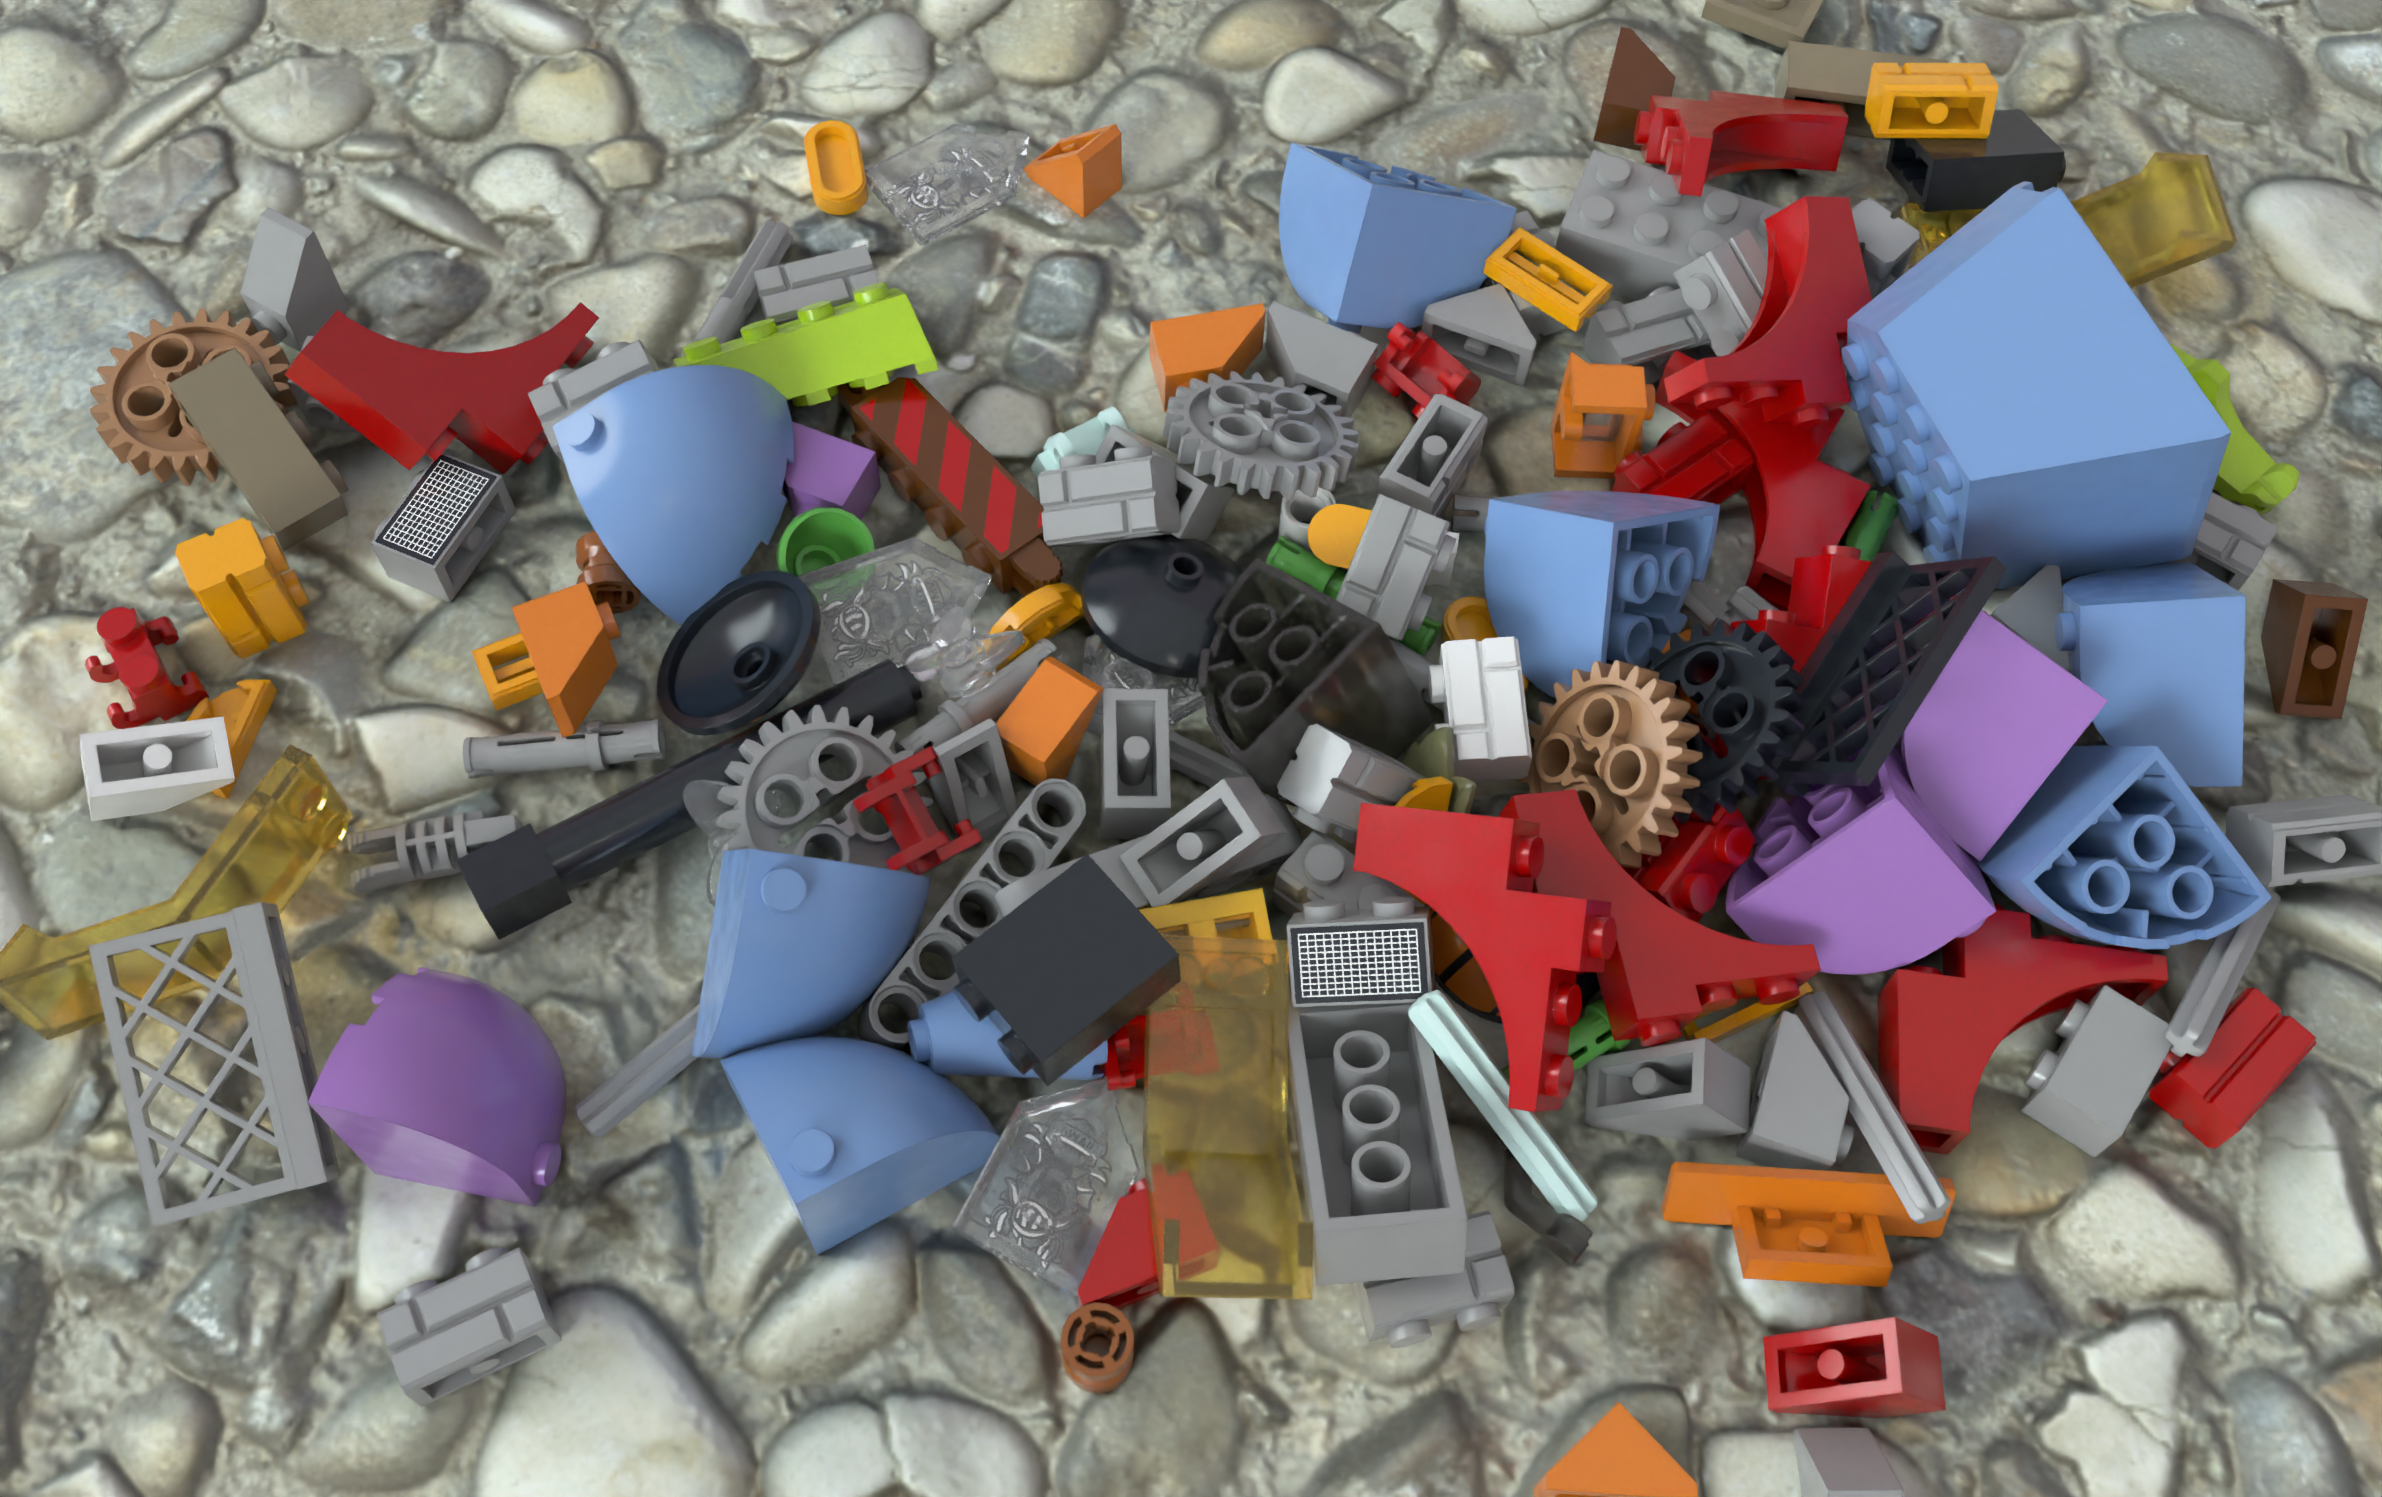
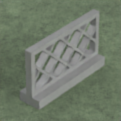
M258 902L233 908L230 912L88 946L153 1227L295 1189L298 1190L325 1183L341 1176L329 1125L308 1104L318 1077L277 904ZM224 929L227 930L233 957L218 980L183 962L200 935ZM181 940L172 955L156 947ZM142 950L165 963V966L142 999L119 985L113 956ZM176 970L211 989L188 1024L154 1005ZM236 973L241 994L227 987ZM221 996L245 1008L249 1026L234 1049L199 1031ZM123 1001L136 1007L129 1020H127ZM147 1014L182 1033L159 1068L136 1056L132 1037ZM192 1040L227 1059L205 1094L170 1075ZM252 1042L257 1063L243 1056ZM237 1065L260 1077L264 1088L265 1096L250 1119L215 1100ZM139 1071L152 1077L145 1090H143ZM163 1084L198 1103L176 1138L154 1127L149 1116L148 1106ZM208 1109L243 1128L222 1163L186 1144ZM268 1111L274 1132L260 1125ZM255 1135L278 1148L284 1177L257 1184L231 1168L251 1137ZM156 1142L169 1148L161 1161ZM179 1154L214 1173L198 1200L170 1207L164 1176ZM224 1179L241 1188L214 1196Z

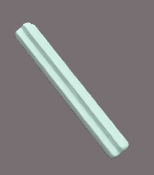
M1435 990L1419 997L1408 1010L1409 1018L1563 1222L1569 1224L1576 1221L1579 1223L1588 1218L1589 1213L1597 1207L1596 1195L1533 1112L1508 1108L1510 1081L1444 993Z

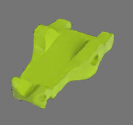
M2170 344L2231 431L2213 489L2219 491L2224 499L2240 502L2244 506L2257 511L2259 515L2270 512L2296 489L2299 471L2292 464L2275 463L2244 429L2230 399V372L2216 359H2196Z

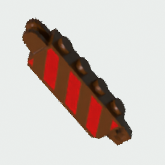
M898 377L889 384L867 390L865 386L852 388L849 386V383L837 386L839 390L837 393L838 399L854 423L855 434L851 437L853 444L876 452L877 464L888 475V480L896 494L906 503L913 501L924 512L929 527L942 541L950 539L962 551V557L966 565L978 579L984 580L988 578L1002 594L1014 587L1023 597L1046 585L1061 582V576H1063L1062 562H1059V557H1054L1052 546H1047V543L1044 541L1041 515L1044 511L1043 506L915 378Z

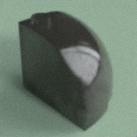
M1256 558L1242 573L1218 608L1214 620L1219 627L1214 635L1210 649H1202L1198 673V689L1204 697L1208 716L1206 720L1223 749L1247 777H1252L1258 787L1278 801L1297 806L1278 794L1277 784L1290 760L1297 759L1298 756L1295 750L1309 725L1317 723L1397 760L1434 721L1380 623L1259 558Z

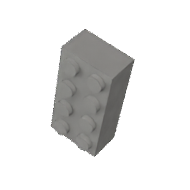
M1593 149L1560 226L1556 250L1612 284V293L1638 301L1645 299L1651 292L1660 287L1671 286L1674 290L1679 289L1680 286L1673 276L1674 272L1747 228L1750 230L1768 262L1767 230L1764 220L1784 208L1707 184L1703 186L1701 197L1678 194L1672 176L1667 175L1665 171Z
M1414 1002L1293 1007L1292 1004L1284 1005L1285 1062L1316 1286L1464 1273L1467 1214L1433 1048L1408 1016V1010Z

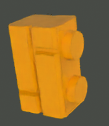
M1873 63L1865 104V118L1868 124L1871 125L1870 128L1875 138L1987 139L1990 134L1998 96V83L1993 75H1991L1986 63H1905L1902 67H1899L1898 63Z
M241 518L216 528L212 536L204 533L177 544L174 552L190 590L235 656L244 659L270 648V642L272 641L280 644L306 633L308 624L300 607L311 602L295 570H290L287 559L273 534L261 539L251 521Z

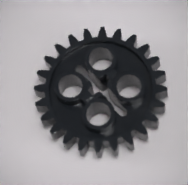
M1718 620L1712 633L1700 623L1694 624L1689 641L1682 639L1676 632L1672 633L1670 636V650L1665 654L1653 646L1649 649L1652 664L1647 669L1658 672L1659 680L1674 683L1677 686L1673 696L1675 699L1682 700L1677 693L1678 688L1682 686L1686 695L1698 704L1697 711L1702 719L1720 736L1728 748V754L1724 757L1720 748L1707 737L1708 732L1704 724L1690 709L1681 721L1699 726L1700 731L1686 742L1687 749L1701 752L1702 759L1687 765V774L1697 778L1700 781V786L1683 790L1681 797L1692 807L1691 813L1674 812L1672 817L1681 824H1686L1692 812H1694L1702 820L1709 822L1713 816L1716 803L1721 805L1730 814L1736 812V794L1741 791L1751 798L1757 799L1759 791L1755 781L1761 775L1777 780L1780 775L1771 764L1776 756L1793 757L1795 751L1784 740L1786 735H1793L1804 731L1805 726L1792 713L1808 706V701L1796 691L1805 681L1792 668L1795 661L1766 632L1762 630L1756 633L1745 622H1741L1734 630L1724 620Z

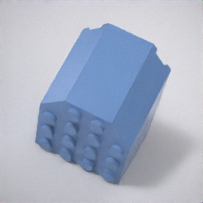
M2027 181L2013 186L1847 320V346L1843 347L1841 352L1847 368L1846 379L1852 401L1848 404L1853 411L1857 412L1871 454L1867 458L1871 472L1881 487L1889 484L1898 499L1896 500L1899 507L1898 517L1902 525L1909 533L1917 531L1926 546L1923 549L1926 563L1995 556L2008 568L1995 590L2023 586L2046 565L2059 566L2061 579L2111 569L2175 561L2192 555L2231 431L2061 188L2052 187L2043 192H2037L2034 190L2033 184Z

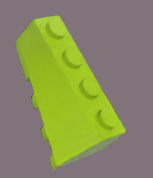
M886 282L872 284L854 291L855 301L837 307H832L830 300L802 307L797 310L799 319L776 326L774 319H765L749 324L740 329L741 338L723 344L719 343L717 337L693 342L683 347L686 356L673 360L676 367L716 365L749 372L772 385L785 396L786 400L792 399L793 405L796 407L811 406L829 401L839 392L837 386L849 383V386L852 388L865 386L866 390L889 384V377L894 375V369L915 364L918 375L939 369L935 356L906 293L896 287L888 290Z

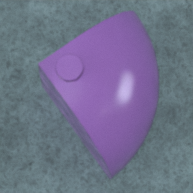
M1981 610L1901 735V751L1907 777L1917 796L1953 841L1981 861L2108 700Z
M1866 716L1848 728L1846 732L1865 720ZM1896 744L1869 786L1812 784L1805 796H1794L1788 803L1782 797H1777L1753 829L1752 834L1758 845L1748 863L1744 862L1742 865H1739L1731 876L1726 895V913L1754 942L1777 945L1813 944L1821 967L1819 972L1832 974H1868L1907 965L1929 955L1956 937L1962 938L1974 933L1983 925L1988 916L1996 912L1986 881L1975 857L1953 841L1917 796L1907 777L1902 751ZM1862 748L1849 756L1848 761L1854 762Z
M418 967L416 975L398 973L372 994V1003L379 1006L365 1025L349 1023L316 1082L308 1104L374 1174L536 1207L543 1186L549 1187L553 1183L561 1162V1146L558 1142L566 1111V1085L562 1065L553 1043L526 1009L491 985L474 978L425 967Z

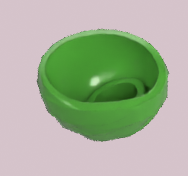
M815 507L806 510L791 521L778 543L776 557L779 571L788 572L801 579L813 593H816L815 596L820 605L823 593H828V595L841 593L847 596L845 589H856L861 580L866 582L868 586L871 580L870 576L874 574L876 568L877 553L871 533L866 525L855 515L840 508ZM861 583V586H860L859 590H860L861 587H862V588H863V592H864V590H865V585H864V583ZM858 590L857 592H855V594H854L853 597H852V600H853L854 596L859 592V590ZM833 595V596L827 597V599H829V598H831V597H835V596H837V597H842V598L845 599L846 602L848 603L847 599H846L845 597H843L842 595ZM839 598L829 600L828 602H826V603L822 606V608H824L825 606H827L829 603H831V602H833V601H836V600L843 601V600H842V599H839Z

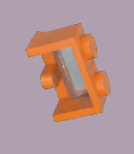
M1570 351L1551 420L1554 477L1616 479L1614 471L1619 463L1630 453L1636 450L1641 452L1643 442L1642 423L1643 420L1651 421L1655 408V388L1653 384H1645L1644 367L1625 364L1590 363L1589 365Z

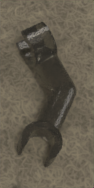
M1494 1130V1146L1503 1156L1505 1207L1510 1213L1540 1234L1545 1244L1555 1255L1563 1261L1574 1265L1589 1246L1587 1241L1593 1235L1592 1231L1575 1217L1566 1213H1557L1532 1194V1179Z

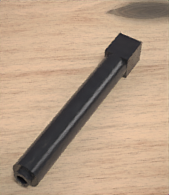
M886 659L537 834L529 823L455 861L481 912L498 940L571 904L572 901L567 892L733 809L734 806L717 799V794L722 787L739 786L738 783L725 773V770L731 761L749 764L740 753L739 748L746 739L753 740L764 746L758 731L765 722L769 721L783 733L782 718L787 711L794 710L805 725L807 724L808 714L814 705L821 706L826 722H832L840 708L847 707L849 726L856 728L868 715L873 716L871 735L876 736L917 715L915 702L922 698L921 689L907 665L897 668L890 659ZM832 754L820 755L818 763L821 764L835 756Z

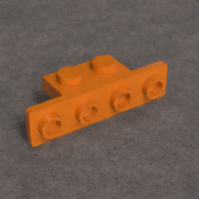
M1674 1162L1670 1167L1661 1209L1663 1219L1668 1222L1732 1225L1743 1279L1887 1287L1893 1266L1883 1235L1940 1237L1948 1219L1956 1190L1950 1178L1937 1177L1951 1200L1950 1206L1945 1210L1946 1215L1940 1220H1931L1918 1224L1910 1218L1886 1174Z

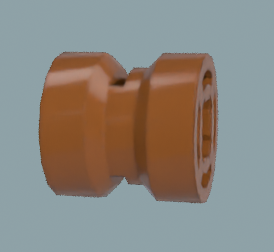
M596 531L586 533L579 538L576 544V563L583 573L578 576L576 584L586 581L595 605L608 601L613 614L629 611L638 605L641 591L616 563Z
M1097 1302L1080 1306L1069 1315L1062 1327L1060 1340L1062 1362L1066 1375L1074 1385L1086 1392L1103 1393L1114 1390L1127 1379L1133 1367L1134 1333L1130 1321L1116 1307ZM1096 1333H1097V1334H1103V1335L1107 1336L1108 1339L1105 1338V1337H1103V1336L1096 1335Z

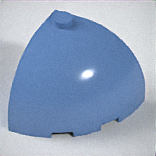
M1291 142L1282 181L1279 206V235L1282 257L1287 275L1297 294L1308 305L1329 318L1328 324L1355 333H1360L1362 326L1392 329L1398 322H1401L1408 328L1422 326L1424 312L1429 304L1476 291L1488 276L1483 273L1485 261L1508 238L1517 208L1468 188L1460 190L1456 187L1436 182L1435 177L1392 165L1390 174L1386 173L1387 168L1360 160L1355 155Z
M691 365L663 369L642 375L616 386L553 425L571 483L597 535L616 563L642 594L659 610L680 625L727 584L744 577L740 571L750 560L761 541L767 545L769 544L787 501V498L781 494L786 474V465L794 463V433L785 396L764 379L740 369L716 365Z
M1548 491L1489 499L1488 516L1484 527L1486 536L1484 585L1487 606L1497 636H1514L1518 639L1522 674L1537 688L1556 699L1553 687L1556 682L1572 686V670L1577 668L1591 672L1593 662L1595 661L1613 665L1614 661L1618 660L1644 668L1651 660L1649 649L1653 646L1662 652L1671 634L1674 632L1679 634L1688 619L1685 614L1679 612L1691 582L1703 583L1714 545L1720 504L1670 496L1610 491Z
M2191 562L2111 569L2083 575L2065 583L2062 587L2063 613H2057L2055 618L2056 645L2059 651H2067L2072 675L2108 700L2092 721L2094 727L2109 746H2158L2188 786H2242L2246 595Z
M2072 746L1981 861L1977 859L1981 870L2003 893L2039 920L2074 936L2103 944L2124 947L2170 949L2169 946L2183 944L2196 939L2208 940L2236 927L2254 915L2272 899L2271 895L2158 746Z
M758 849L723 851L692 1055L705 1058H727L744 1050L768 1043L797 1037L817 1036L853 1014L876 992L906 953L922 918L931 878L896 870Z
M797 1037L744 1050L720 1060L727 1079L817 1255L1005 1154L1004 1143L988 1117L955 1083L945 1075L933 1072L927 1063L916 1062L912 1056L878 1043L848 1037Z

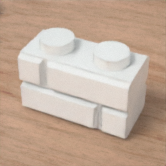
M1511 636L1485 638L1482 641H1477L1476 639L1454 640L1441 644L1439 665L1428 666L1429 694L1431 703H1443L1445 723L1434 724V731L1441 727H1451L1453 729L1455 776L1466 777L1474 782H1484L1487 779H1492L1493 781L1523 779L1525 776H1528L1532 753L1518 639Z

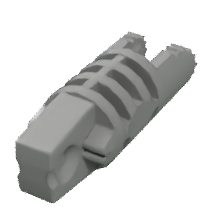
M478 810L458 813L454 816L420 820L412 824L404 823L350 833L346 835L349 852L367 855L397 850L398 861L377 864L361 869L358 868V870L353 871L350 874L353 892H363L416 882L421 879L458 874L461 871L455 860L523 827L522 822L514 814L486 818L485 812Z

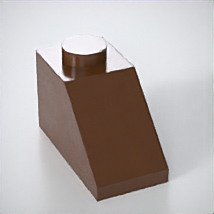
M1621 27L1593 141L1641 151L1642 145L1634 144L1638 113L1640 110L1648 111L1651 95L1672 97L1676 77L1630 28Z
M2273 579L2261 642L2274 711L2280 715L2342 719L2367 607V598L2334 583Z

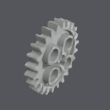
M1231 371L1229 380H1224L1220 376L1210 373L1207 383L1192 378L1189 388L1177 387L1176 396L1169 398L1163 437L1168 438L1166 448L1170 451L1178 452L1177 462L1179 464L1195 463L1193 475L1196 477L1213 474L1215 476L1214 486L1216 487L1231 482L1237 484V492L1241 495H1244L1250 488L1259 490L1263 499H1269L1272 491H1280L1288 500H1294L1296 490H1300L1313 498L1316 497L1318 487L1332 492L1334 491L1336 481L1344 483L1347 481L1349 471H1353L1359 444H1357L1359 431L1352 430L1353 418L1341 417L1342 406L1324 405L1326 395L1322 393L1309 396L1305 394L1306 385L1304 384L1289 388L1284 386L1285 381L1283 377H1277L1270 383L1265 382L1260 373L1254 372L1251 380H1246L1237 372Z
M814 705L808 714L807 724L804 725L794 710H790L782 718L783 733L769 721L761 726L758 732L764 746L750 739H746L743 742L739 751L749 764L731 761L725 770V773L738 783L739 786L722 787L717 794L718 800L734 806V810L720 815L716 820L718 827L736 830V836L732 837L722 847L723 851L758 849L804 856L806 844L819 843L830 850L833 861L888 869L885 861L899 853L901 849L886 821L885 830L882 835L870 834L860 826L857 815L858 811L853 804L855 799L847 803L833 818L824 819L787 847H782L778 844V837L797 827L819 806H827L862 779H870L884 772L891 765L914 755L912 749L904 750L897 754H894L889 749L896 735L893 729L877 739L871 735L873 716L868 715L855 728L849 726L847 707H841L832 722H826L821 706ZM832 754L840 758L847 769L846 780L833 781L823 775L819 768V756ZM924 772L912 773L917 781L914 785L915 788L927 778ZM780 790L787 793L795 805L794 816L790 818L774 816L766 807L765 792ZM920 796L927 809L933 805L932 798ZM906 867L898 870L901 872L912 873Z

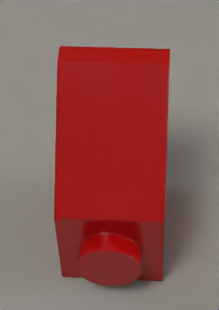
M1164 1173L1148 1176L1131 1185L1127 1190V1196L1119 1198L1077 1291L1078 1308L1097 1302L1110 1304L1117 1309H1121L1216 1271L1219 1251L1186 1173L1170 1179Z
M1891 1317L1763 1337L1768 1410L1792 1414L1885 1418L1946 1410L1938 1336L1899 1318Z

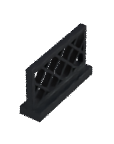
M1894 551L1878 553L1799 673L1805 682L1796 691L1808 701V706L1792 713V715L1805 728L1803 732L1786 735L1784 742L1795 751L1793 757H1775L1771 764L1776 768L1780 776L1777 780H1771L1789 796H1805L1812 784L1869 786L2008 568L1995 556L1908 565ZM1931 612H1933V613H1932L1931 615H1929L1927 618H1925L1924 620H1922V619H1923L1924 617H1926L1928 614H1930ZM1931 641V643H1930L1929 645H1927V646L1924 647L1922 650H1920L1919 652H1917V650H1919L1921 647H1923L1924 645H1926L1928 642ZM1899 663H1901V665H1899V666H1898L1897 668H1895L1893 671H1891V672L1888 673L1886 676H1884L1883 678H1881L1885 673H1887L1889 670H1891V669L1894 668L1896 665H1898ZM1897 694V696H1896L1893 700H1891L1890 702H1888L1886 705L1883 706V703H1885L1887 700H1889L1890 698H1892L1894 695ZM1866 716L1865 720L1846 732L1849 727ZM1862 748L1855 761L1849 762L1848 757Z

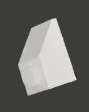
M224 717L79 734L81 762L91 821L165 811L234 782L235 779Z

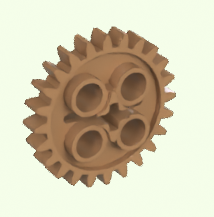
M199 309L194 322L187 323L182 314L177 311L173 314L172 326L164 328L155 319L150 320L149 324L152 334L145 338L138 333L129 332L127 335L133 344L129 351L113 347L109 350L117 365L100 366L97 368L96 371L105 384L90 388L91 394L98 403L90 408V413L99 424L96 430L106 445L112 450L121 464L129 462L137 475L142 476L151 470L159 483L164 484L175 471L183 484L189 486L194 479L196 471H203L212 483L217 480L218 467L221 464L179 407L168 383L236 347L249 366L259 361L267 371L279 391V394L271 398L285 415L287 413L285 407L297 405V400L287 383L289 378L284 375L291 364L282 347L275 344L270 332L267 329L258 332L254 323L249 318L236 324L230 312L224 311L215 322H212L206 310Z
M1615 660L1613 665L1595 661L1593 662L1591 672L1577 668L1572 670V686L1558 682L1553 685L1557 700L1555 704L1542 701L1538 703L1537 706L1544 720L1541 726L1528 724L1529 734L1535 739L1533 747H1531L1532 760L1528 776H1525L1523 779H1516V781L1529 785L1530 792L1527 794L1576 789L1579 801L1590 824L1607 850L1621 866L1639 869L1642 862L1641 853L1653 856L1661 854L1659 834L1671 837L1678 836V829L1671 819L1674 812L1690 814L1692 811V807L1681 796L1684 789L1700 786V781L1697 778L1687 774V765L1702 759V753L1687 749L1686 742L1693 738L1700 730L1697 725L1681 721L1691 706L1689 702L1673 698L1677 686L1674 683L1659 680L1658 672Z

